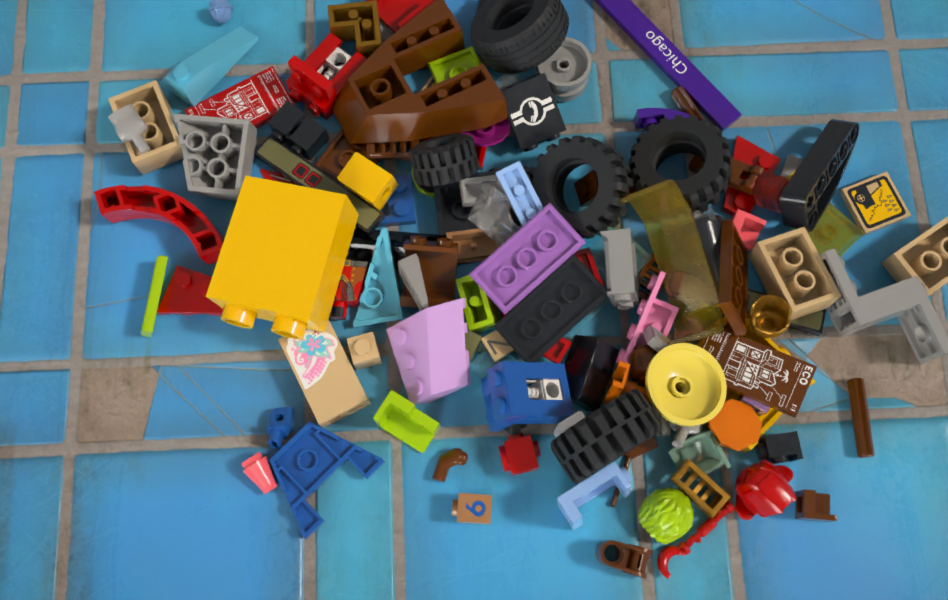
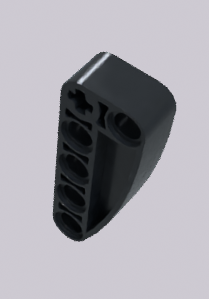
M831 119L781 193L780 208L785 227L793 229L805 227L807 232L814 230L831 201L852 155L859 135V124L857 122Z

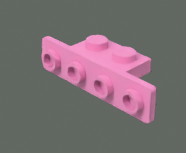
M659 271L658 275H652L647 289L651 290L648 299H642L636 312L640 315L636 325L631 324L626 338L630 339L626 349H620L615 361L616 363H619V361L628 363V356L634 347L648 345L643 330L649 325L655 327L666 337L668 336L679 308L656 299V295L665 277V272Z

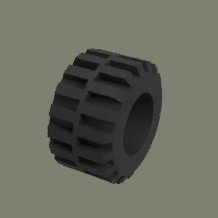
M456 133L434 137L420 142L409 151L416 181L420 185L441 186L455 183L472 176L480 169L474 140L471 135Z

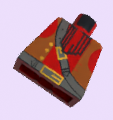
M345 261L331 309V319L346 320L347 307H359L360 297L364 290V283L369 269L368 261Z

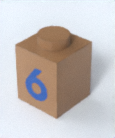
M459 493L458 499H453L452 516H457V523L490 525L492 495Z

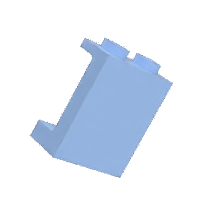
M613 462L557 497L558 507L574 531L583 525L582 515L577 508L612 486H616L624 498L627 497L630 493L632 478L624 466L619 468L616 462Z

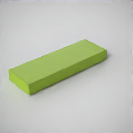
M159 255L156 259L140 333L142 334L141 336L151 337L153 333L168 261L166 256Z

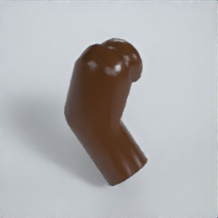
M453 448L442 454L438 459L432 478L445 483L450 467L466 464L468 460L467 453L460 448Z

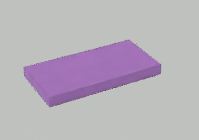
M549 203L469 275L506 315L586 242L553 205Z

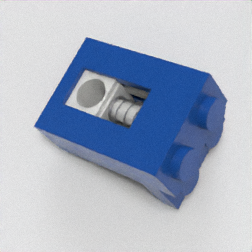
M501 361L489 368L487 376L481 379V390L486 406V419L490 431H501L513 424H558L574 414L565 365L562 363Z

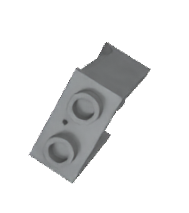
M631 229L600 231L605 249L607 295L613 307H617L619 310L632 309L634 305H639L640 301L635 243H632Z

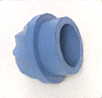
M212 0L209 2L210 8L208 12L212 18L219 23L228 22L232 17L233 10L228 0Z

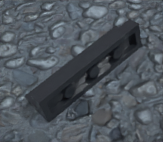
M355 228L353 237L358 238H352L346 260L368 261L370 266L376 248L377 240L375 239L378 238L380 230H374L368 236L360 229ZM388 231L395 269H398V261L405 258L404 242L401 241L410 239L411 236H424L426 241H437L439 235Z

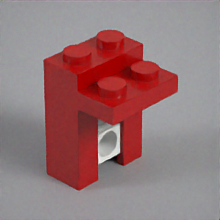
M332 33L320 43L304 62L293 55L288 61L291 76L286 80L290 97L297 103L303 102L306 104L308 110L316 117L322 116L326 120L334 114L332 106L347 79L367 60L359 52H356L352 57L339 47L342 44V40ZM338 63H344L341 66H335Z

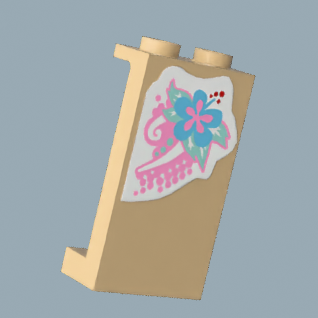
M329 319L324 333L306 329L303 340L284 336L278 339L315 418L322 428L371 404Z

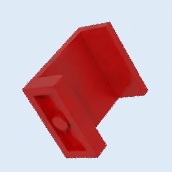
M377 0L379 18L391 31L396 33L436 0Z

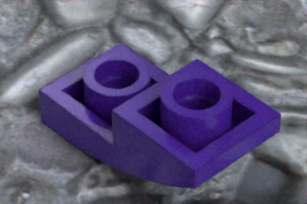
M666 108L637 109L633 121L635 129L643 128L647 130L646 128L651 124H659L660 119L666 117L668 120L675 118L674 115H682L683 118H688L690 114Z

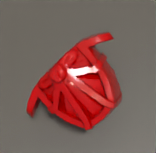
M766 460L743 468L735 481V509L738 516L743 520H751L756 514L765 518L783 513V509L796 501L795 492L789 484L793 478V471L783 465L774 466Z

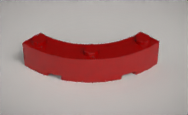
M118 185L94 191L101 215L113 224L124 220L142 218L166 222L185 232L195 246L199 257L208 265L217 262L224 237L217 227L196 206L173 192L147 185H142V187Z

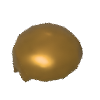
M774 294L762 295L751 306L749 325L757 335L765 338L780 337L787 331L790 325L791 306L783 298Z

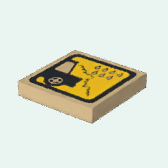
M887 171L839 191L862 236L911 216Z

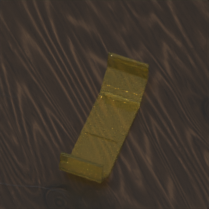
M674 180L663 181L622 198L621 202L631 203L644 222L659 271L666 273L663 283L670 304L679 308L674 320L675 339L668 341V346L676 343L692 342L723 332V317L721 315V307L718 304L719 293L707 262L691 209Z

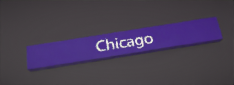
M594 0L677 87H684L693 103L722 132L741 117L742 114L631 0Z

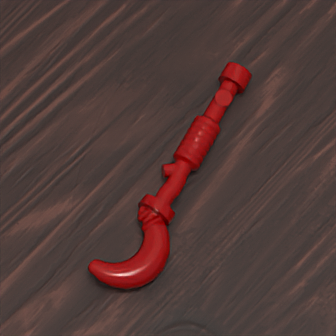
M727 501L723 508L713 518H708L696 529L697 532L691 535L685 543L679 542L678 546L671 545L662 549L657 557V567L660 573L669 579L671 576L668 570L670 558L674 555H689L691 552L689 548L694 542L701 543V537L704 538L717 526V522L727 513L731 514L735 510L734 505Z

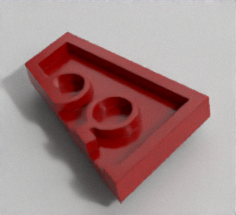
M737 135L734 140L732 158L751 166L758 165L766 173L762 180H758L756 183L757 188L752 195L728 186L724 194L722 211L731 216L738 209L749 214L751 213L781 161L777 156ZM745 175L741 177L743 180L748 178Z
M177 265L157 313L159 315L209 314L210 316H221L223 309L206 297L212 279L211 276Z

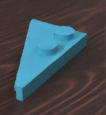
M388 228L381 229L377 238L376 248L368 269L353 327L404 319L403 308L400 306L401 297Z

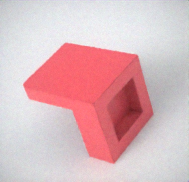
M738 209L732 216L731 221H733L746 249L751 251L767 221Z

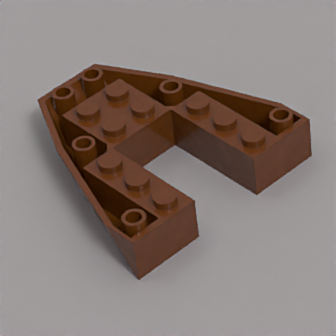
M444 0L434 1L384 41L347 79L332 106V110L349 144L406 142L485 129L508 118L506 99L483 63L413 94L403 77L428 66L427 63L465 49L462 28Z

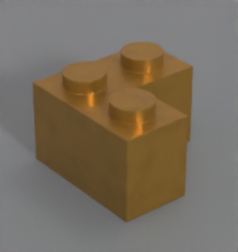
M377 0L327 5L331 33L342 40V42L356 40L357 51L368 59L382 44Z

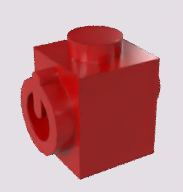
M523 432L513 436L509 435L507 436L508 441H504L502 446H498L504 472L510 471L511 476L538 470L537 457H540L541 454L537 440L532 441L531 435L524 436Z

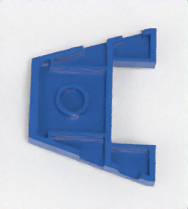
M310 421L269 459L279 484L290 504V509L298 522L301 534L305 539H308L325 522L319 513L307 502V499L343 463L349 460L366 479H369L385 463L381 457L354 445Z

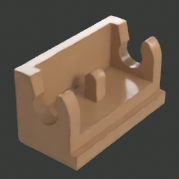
M498 226L446 233V237L453 239V243H459L457 265L482 262L501 246L499 244Z

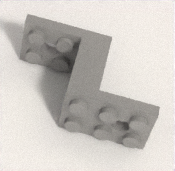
M835 248L825 251L820 256L841 294L827 308L840 338L897 317L920 365L948 354V333L942 326L939 312L932 306L927 296V289L920 282L918 276L858 297L856 285L852 279H849L845 270L844 260L837 254Z

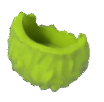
M665 487L653 491L643 501L638 514L639 523L642 527L646 529L652 538H655L657 542L662 544L671 543L682 537L692 527L694 519L689 498L681 490L673 487Z

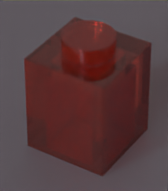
M763 171L752 192L757 206L781 213L780 196L788 183V178Z

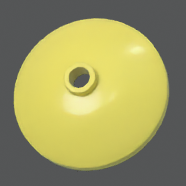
M689 343L669 345L652 358L646 371L645 385L651 404L662 417L680 426L704 424L713 419L724 405L727 393L724 372L717 360L699 346ZM676 384L681 387V393L676 390Z

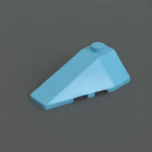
M238 27L175 65L158 83L164 89L195 107L259 39L251 32Z

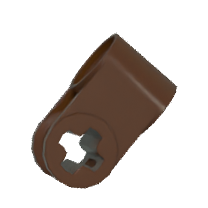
M606 540L597 546L595 555L597 560L605 566L646 579L645 569L648 557L652 555L653 551L615 540ZM608 545L613 546L616 550V557L613 561H608L604 556V550Z

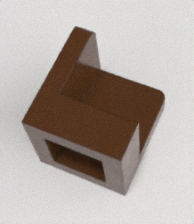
M806 489L795 491V519L820 522L837 521V515H830L829 494L816 493V490Z

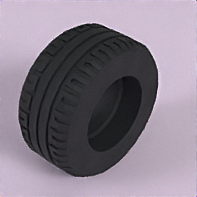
M486 0L473 18L471 39L482 58L492 70L504 74L521 73L545 62L559 49L568 32L569 16L561 0Z

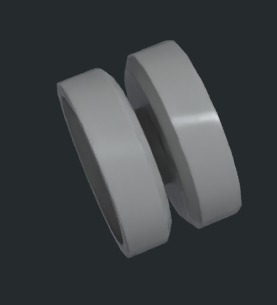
M566 37L559 49L550 58L536 66V73L546 74L556 102L572 101L582 95L587 87L592 58L589 50L582 42Z

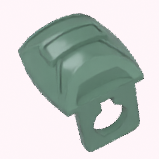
M711 430L687 438L681 449L672 447L668 450L677 469L688 458L706 475L724 463L727 468L731 467ZM690 469L682 477L685 482L693 473Z

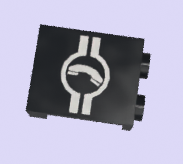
M536 73L500 90L506 99L508 120L517 140V143L513 144L515 149H524V152L531 151L538 147L537 143L545 139L547 142L553 141L560 137V132L567 130L545 73Z

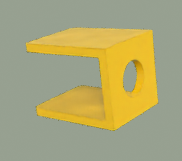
M358 152L353 154L337 177L345 187L378 210L383 208L399 185L393 175Z

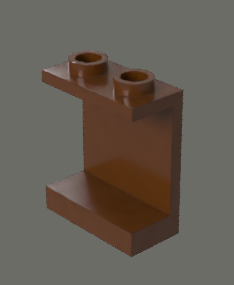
M411 236L403 244L405 258L413 254H417L419 258L429 307L454 301L459 243H453V239L437 238V241H426L424 236ZM403 282L400 306L418 308Z

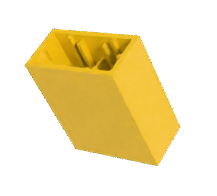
M245 175L206 294L207 298L223 309L220 319L228 324L247 329L253 328L256 318L273 321L272 332L296 340H303L306 329L324 333L358 220V212L345 194Z

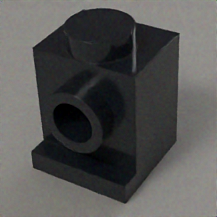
M797 431L763 436L759 438L758 444H756L757 457L762 461L771 459L772 464H779L803 459Z

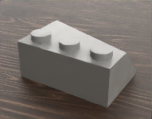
M174 114L179 132V145L182 147L183 166L188 191L220 200L237 201L245 175L251 176L257 135L256 127L250 120Z

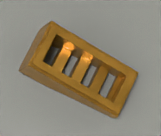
M689 458L670 478L708 518H713L731 497ZM690 469L693 473L683 483L680 479ZM698 477L701 481L691 490L689 486ZM706 485L708 489L701 497L697 496V493ZM713 492L716 496L707 505L705 501Z

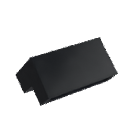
M574 335L564 364L572 404H576L589 411H595L600 408L619 352L618 349L600 337Z

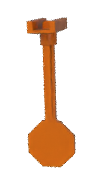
M619 361L609 381L608 386L611 387L604 398L603 405L632 389L641 391L647 401L650 402L646 388L627 380L630 364ZM730 399L724 402L720 412L708 421V427L721 446L741 451L757 443L759 440L762 422L749 404Z

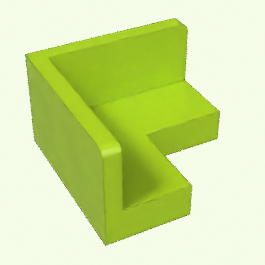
M393 390L389 392L373 417L379 427L420 453L426 451L440 428L439 422L416 409L415 404Z

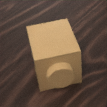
M373 332L347 339L356 370L382 364Z

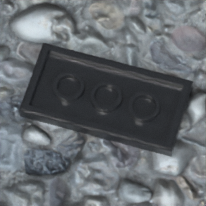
M573 254L493 327L525 362H536L607 298L608 290Z

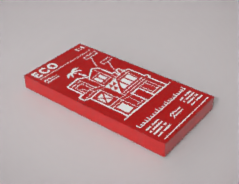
M271 66L199 102L195 107L191 106L185 109L187 115L250 120L257 129L267 124L287 101L294 106L295 104L274 67Z

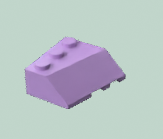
M466 298L425 308L386 329L408 399L415 405L431 403L471 384L469 351L465 347V333H468L467 323H464L463 308H466Z

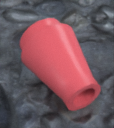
M260 452L241 464L244 468L242 472L262 490L264 495L278 486L267 457H263Z

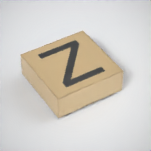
M497 330L481 338L494 363L515 351Z

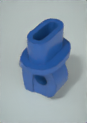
M292 407L275 408L270 413L269 421L271 425L267 426V434L269 435L268 443L273 449H281L282 441L287 439L294 418Z

